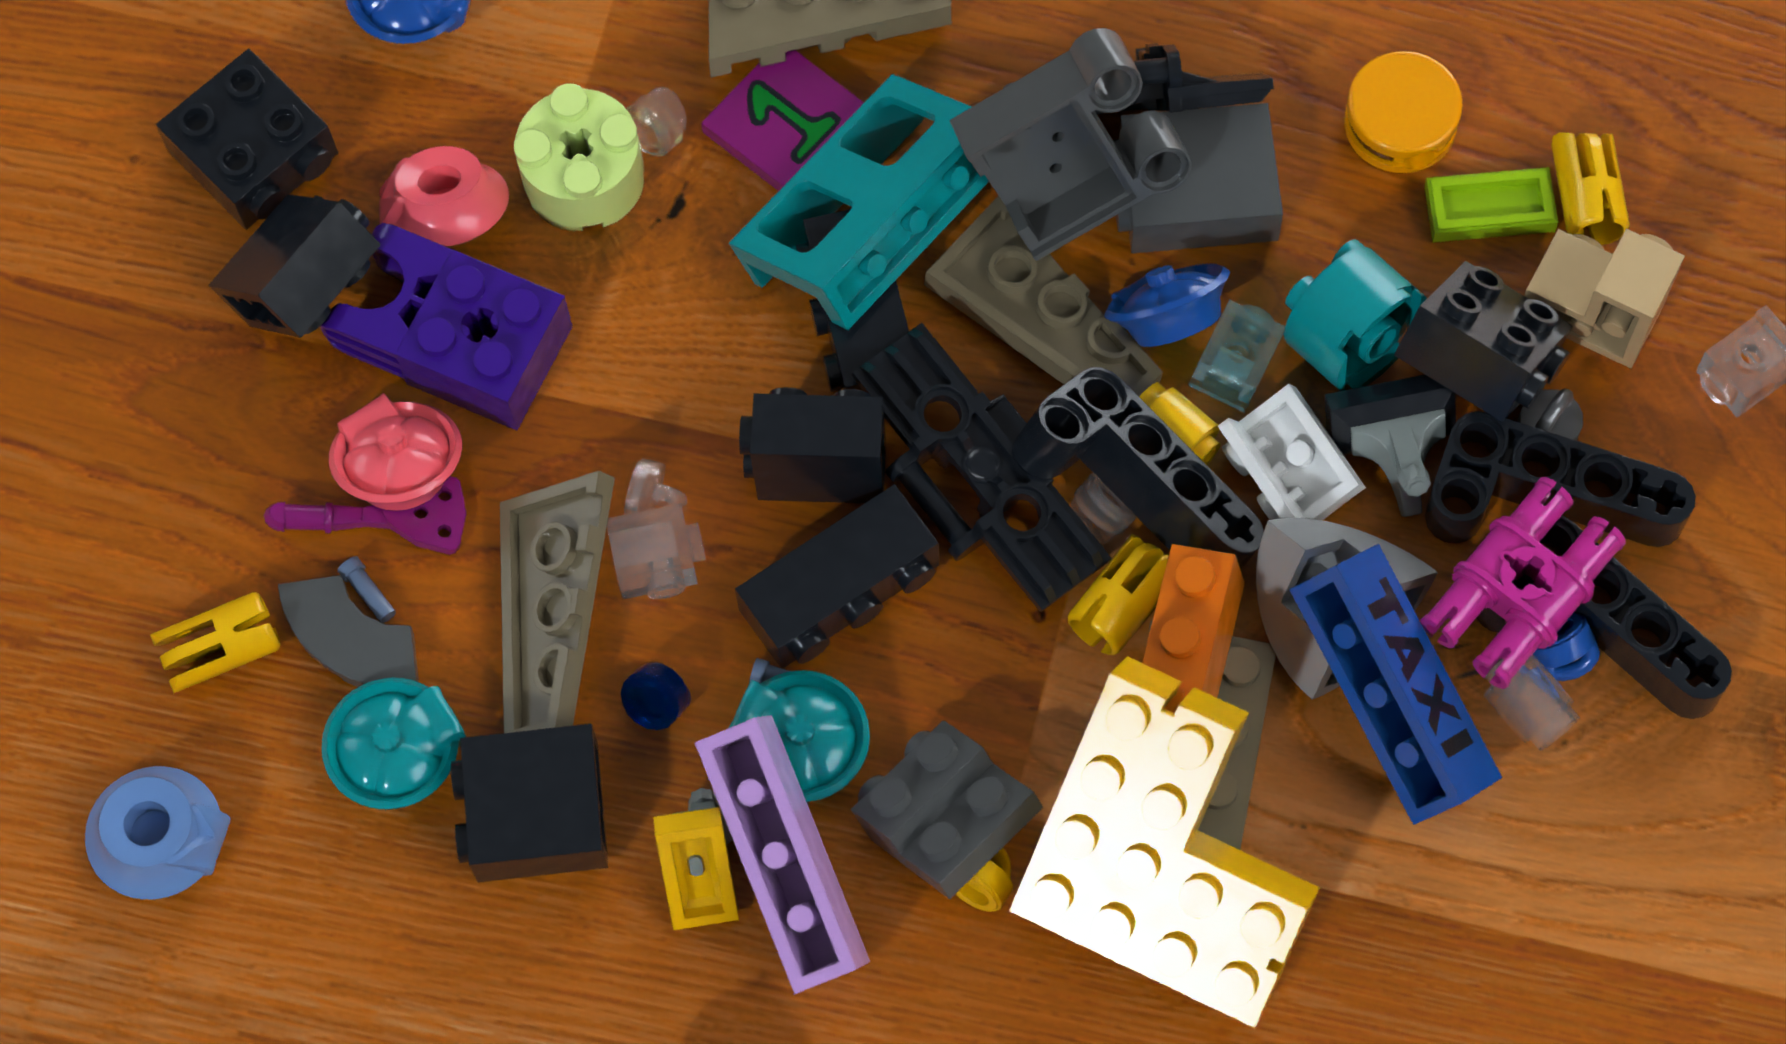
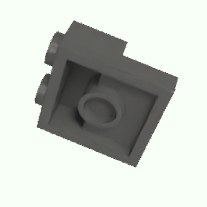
M943 720L931 732L921 731L915 734L906 745L905 757L885 777L877 775L868 779L861 787L858 803L851 811L871 841L947 898L951 899L1043 806L1034 791L993 764L982 746Z

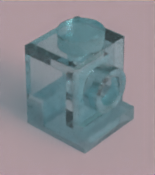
M1229 300L1188 386L1245 413L1279 344L1285 326L1274 321L1273 317L1262 308L1254 305H1240Z

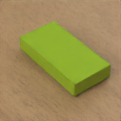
M1549 167L1426 178L1424 189L1432 242L1556 231L1558 217Z

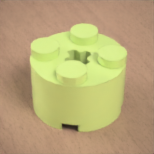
M563 84L558 86L551 95L537 102L523 117L516 133L514 152L525 192L538 215L548 223L561 229L583 231L582 226L602 223L603 227L616 223L631 211L643 190L644 164L637 127L630 113L620 102L600 91L584 89L576 84Z

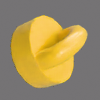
M1002 848L992 858V861L989 860L956 893L960 899L974 908L992 912L1001 909L1013 891V884L1010 879V859L1005 849Z

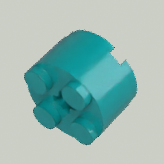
M1353 239L1345 243L1338 250L1331 264L1315 279L1312 276H1306L1299 280L1290 290L1285 304L1292 311L1285 325L1284 339L1291 348L1339 391L1345 390L1346 383L1352 389L1364 387L1380 377L1398 360V357L1394 356L1400 344L1398 340L1407 327L1410 326L1417 310L1427 297L1371 248L1365 247L1361 242Z

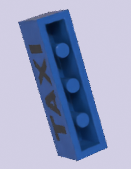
M1379 543L1290 589L1295 602L1413 825L1464 803L1503 778Z

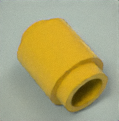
M1156 382L1139 396L1206 465L1214 458L1221 446V443L1215 439L1220 430L1218 424L1176 388L1166 389L1159 382Z

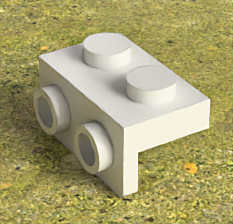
M1287 384L1239 422L1227 418L1218 425L1228 441L1222 446L1224 454L1241 475L1247 476L1250 473L1262 491L1256 497L1257 501L1270 520L1278 518L1324 520L1366 488L1297 387L1291 384Z

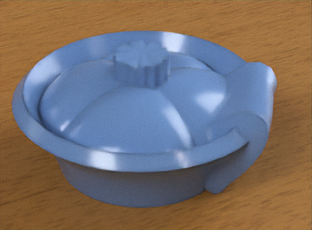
M166 766L141 768L129 772L114 781L96 800L86 824V853L97 876L116 892L128 897L146 900L170 897L186 890L202 876H209L214 873L216 861L230 824V817L220 811L219 805L210 789L192 774Z

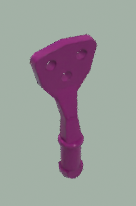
M449 476L434 497L420 506L407 510H385L374 505L367 507L333 505L331 502H326L325 505L277 502L265 510L264 519L270 528L282 532L285 529L325 530L326 534H330L332 531L361 527L391 529L417 547L450 555L456 553L460 548L466 519V509L461 482L456 477ZM441 493H447L451 498L443 501L438 496ZM418 510H422L427 514V516L425 518L420 519L417 518L414 515V513ZM439 530H448L450 532L449 537H441L438 534Z

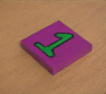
M796 50L785 52L786 61L766 66H761L759 62L701 122L702 132L777 191L864 104L863 101Z

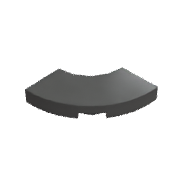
M341 575L278 584L284 614L303 648L312 658L329 671L341 677L343 681L356 687L383 678H405L419 682L415 638L412 627L408 625H386L364 615L350 600Z

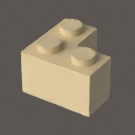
M1627 228L1613 254L1605 251L1599 242L1589 236L1582 234L1571 235L1558 229L1524 296L1528 299H1535L1548 304L1557 312L1559 318L1571 324L1573 327L1567 339L1632 369L1666 302L1685 255L1674 251L1665 240L1651 234L1639 235Z

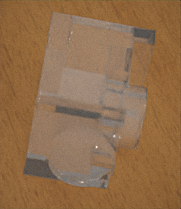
M1767 305L1759 309L1749 321L1705 351L1696 372L1700 375L1701 385L1707 395L1717 404H1725L1736 417H1739L1786 383V326ZM1743 353L1752 364L1744 361L1741 354Z

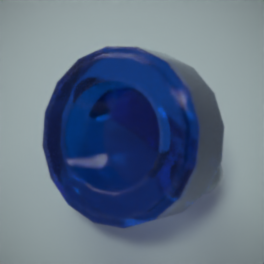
M650 662L639 666L623 682L620 692L622 705L627 715L636 724L651 730L668 728L686 710L692 700L691 692L683 679L672 668L662 663Z

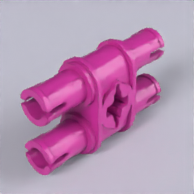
M1547 477L1538 479L1535 487L1510 516H1502L1492 521L1489 525L1490 533L1466 561H1460L1455 565L1454 573L1452 574L1454 581L1452 586L1431 611L1420 620L1425 632L1432 638L1447 619H1451L1443 628V634L1437 642L1447 648H1453L1458 643L1461 635L1484 608H1490L1506 621V624L1484 651L1473 660L1475 670L1483 678L1487 676L1500 659L1504 660L1496 669L1494 677L1489 682L1501 689H1506L1511 684L1513 677L1537 648L1545 649L1548 646L1554 645L1558 640L1557 632L1581 603L1586 604L1592 599L1595 588L1594 579L1626 544L1624 535L1619 529L1614 527L1599 546L1595 545L1604 534L1603 531L1610 522L1600 517H1593L1563 556L1555 555L1540 543L1542 538L1563 513L1573 505L1571 495L1563 487L1546 506L1543 505L1551 496L1550 491L1557 483ZM1525 574L1534 582L1521 590L1515 587L1513 581L1519 580Z

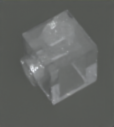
M681 503L608 518L607 530L616 576L623 599L648 595V597L653 599L670 598L682 593L686 586L698 584L694 562L706 560L698 523L686 525Z

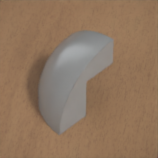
M1278 518L1268 520L1261 538L1256 566V587L1260 615L1267 637L1281 665L1298 687L1313 700L1340 685L1295 602L1290 589L1379 543L1415 611L1438 572L1398 546L1352 527L1309 518Z

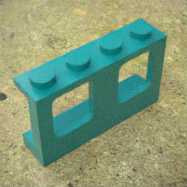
M892 74L729 242V245L753 282L763 288L773 277L782 280L816 297L832 323L849 330L989 182L985 175L980 177L972 163L966 158L950 123L952 118L972 106ZM923 117L934 121L933 125L896 163L889 166L881 165L924 120ZM843 204L852 207L846 216L814 249L805 253L796 251V244L806 242L803 219L834 213Z

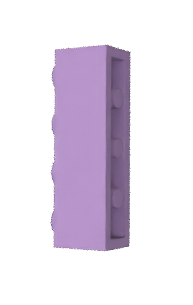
M772 715L752 718L695 742L794 994L870 963Z

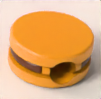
M1409 51L1391 52L1378 56L1360 69L1350 86L1344 115L1347 138L1354 151L1364 161L1376 168L1393 173H1412L1424 170L1441 160L1454 142L1462 114L1461 91L1450 71L1429 56Z

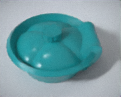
M815 671L785 672L773 676L762 683L751 679L728 728L755 717L772 715L806 802L826 798L845 787L861 769L867 756L870 741L868 718L857 696L839 680Z
M383 678L357 687L336 705L324 728L322 758L329 778L346 797L370 808L397 809L415 804L437 790L448 777L451 771V761L456 760L458 748L461 746L460 738H466V734L450 705L445 700L440 687H428L420 682L405 678Z

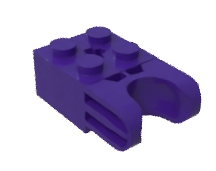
M387 223L376 226L371 235L381 245L373 254L374 260L378 268L403 283L401 292L394 301L381 308L362 309L338 303L331 308L328 318L320 326L325 337L333 347L341 352L404 378L406 384L517 431L573 327L565 296L400 227Z

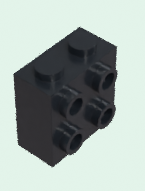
M250 48L245 50L155 124L168 152L245 230L250 228L259 219H266L287 194L293 192L303 182L314 180L322 175L331 164L332 158L338 154L328 125Z
M287 194L208 286L250 327L301 338L304 334L315 331L325 322L331 311L329 305L343 288L354 285L366 274L371 264L369 258L381 244L367 231L366 228L370 224L368 218L347 200L332 201L325 200L317 195L311 198Z
M1465 261L1420 305L1394 356L1491 416L1504 422L1519 404L1529 409L1543 390L1545 384L1550 385L1555 380L1570 355V352L1562 348V345L1573 326L1559 318L1557 312L1548 304L1539 300L1528 299L1505 285L1502 278L1494 271L1485 267L1474 266Z
M790 387L776 388L771 390L769 394L754 393L752 416H741L739 450L740 454L744 455V478H754L757 499L768 501L866 503L882 493L885 486L886 464L883 397H871L869 393L856 389L840 390L835 392L833 396L807 395L806 392L800 389Z
M592 723L460 738L462 760L451 761V780L455 800H465L466 823L455 825L456 849L459 863L469 862L477 882L609 868L599 747Z

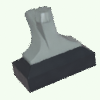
M1420 375L1325 394L1326 431L1344 456L1350 454L1361 456L1376 462L1385 472L1392 486L1401 516L1408 517L1421 514V494L1426 493L1431 485L1429 473L1425 469L1424 462L1433 445L1445 438L1446 435L1451 434L1452 428L1456 423V393L1427 375Z

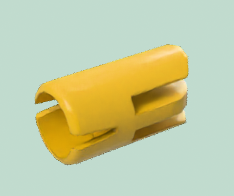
M1557 133L1552 137L1551 147L1567 233L1571 235H1584V227L1588 226L1591 238L1601 245L1619 240L1626 228H1629L1630 223L1613 134H1603L1599 137L1593 133H1580L1575 138L1573 133Z
M1131 534L1068 613V623L1072 630L1091 647L1096 646L1104 638L1107 643L1101 653L1107 655L1118 654L1156 607L1169 554H1164L1160 548L1151 543H1144L1140 537Z
M249 593L150 634L154 646H161L213 625L216 629L214 632L162 654L159 659L164 670L189 664L223 649L226 653L223 657L170 679L169 683L173 693L279 650L281 645L276 628H272L270 623L250 628L270 616L259 593Z

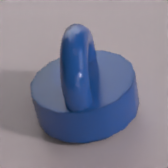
M1573 613L1557 632L1558 640L1554 645L1548 646L1545 649L1537 648L1532 654L1541 673L1550 680L1563 682L1582 677L1590 672L1599 660V646L1584 615Z

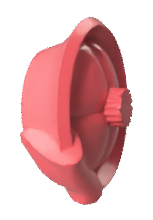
M452 146L429 148L414 154L410 158L407 157L401 160L381 186L379 192V224L387 223L400 227L445 247L463 244L482 235L498 222L507 208L509 189L504 178L496 170L480 163L471 152Z
M383 393L337 423L339 432L330 447L329 468L337 484L354 497L385 510H407L424 504L438 493L460 460L462 439L456 424L441 410L417 402H392Z

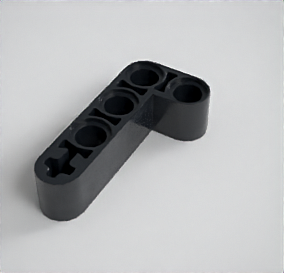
M1091 367L1083 370L1044 399L1014 440L1013 452L1015 459L1025 471L1038 478H1054L1078 460H1081L1169 550L1172 544L1235 554L1241 570L1259 549L1264 529L1258 517L1112 371L1100 367Z
M1475 411L1463 415L1452 428L1426 506L1425 520L1431 533L1444 542L1457 544L1468 541L1478 532L1491 496L1520 504L1535 487V483L1541 477H1535L1525 470L1523 463L1529 461H1536L1546 465L1552 474L1547 478L1557 482L1550 491L1551 496L1543 504L1544 506L1563 487L1571 495L1573 505L1562 516L1585 526L1593 517L1603 518L1610 522L1604 532L1610 533L1616 527L1624 535L1625 539L1647 546L1661 547L1669 545L1678 539L1695 507L1696 496L1692 485L1685 477L1676 472L1507 418L1504 422H1501L1487 412ZM1470 441L1478 442L1489 450L1490 455L1483 458L1473 457L1467 454L1461 445ZM1600 481L1612 490L1613 496L1606 498L1597 497L1589 492L1585 482ZM1629 492L1636 495L1631 506L1624 504ZM1450 497L1461 498L1471 506L1472 511L1466 514H1455L1449 511L1442 501ZM1657 503L1666 506L1665 515L1655 512Z
M1561 516L1540 543L1555 546L1563 556L1583 530L1573 521ZM1613 557L1593 581L1595 586H1599L1608 592L1612 602L1602 605L1590 600L1586 604L1581 603L1574 613L1584 615L1587 619L1599 648L1670 711L1680 717L1689 719L1706 716L1713 711L1731 682L1732 669L1728 658L1718 647ZM1524 574L1519 580H1514L1513 584L1515 587L1523 590L1525 586L1533 584L1534 581ZM1484 608L1476 618L1482 626L1493 632L1499 633L1506 624V621L1490 608ZM1637 628L1649 629L1660 639L1661 646L1655 648L1644 647L1636 641L1631 630ZM1672 652L1680 656L1679 659L1677 657L1674 659L1670 667L1665 665ZM1698 675L1706 683L1702 682L1694 688L1688 684L1686 679L1691 680Z

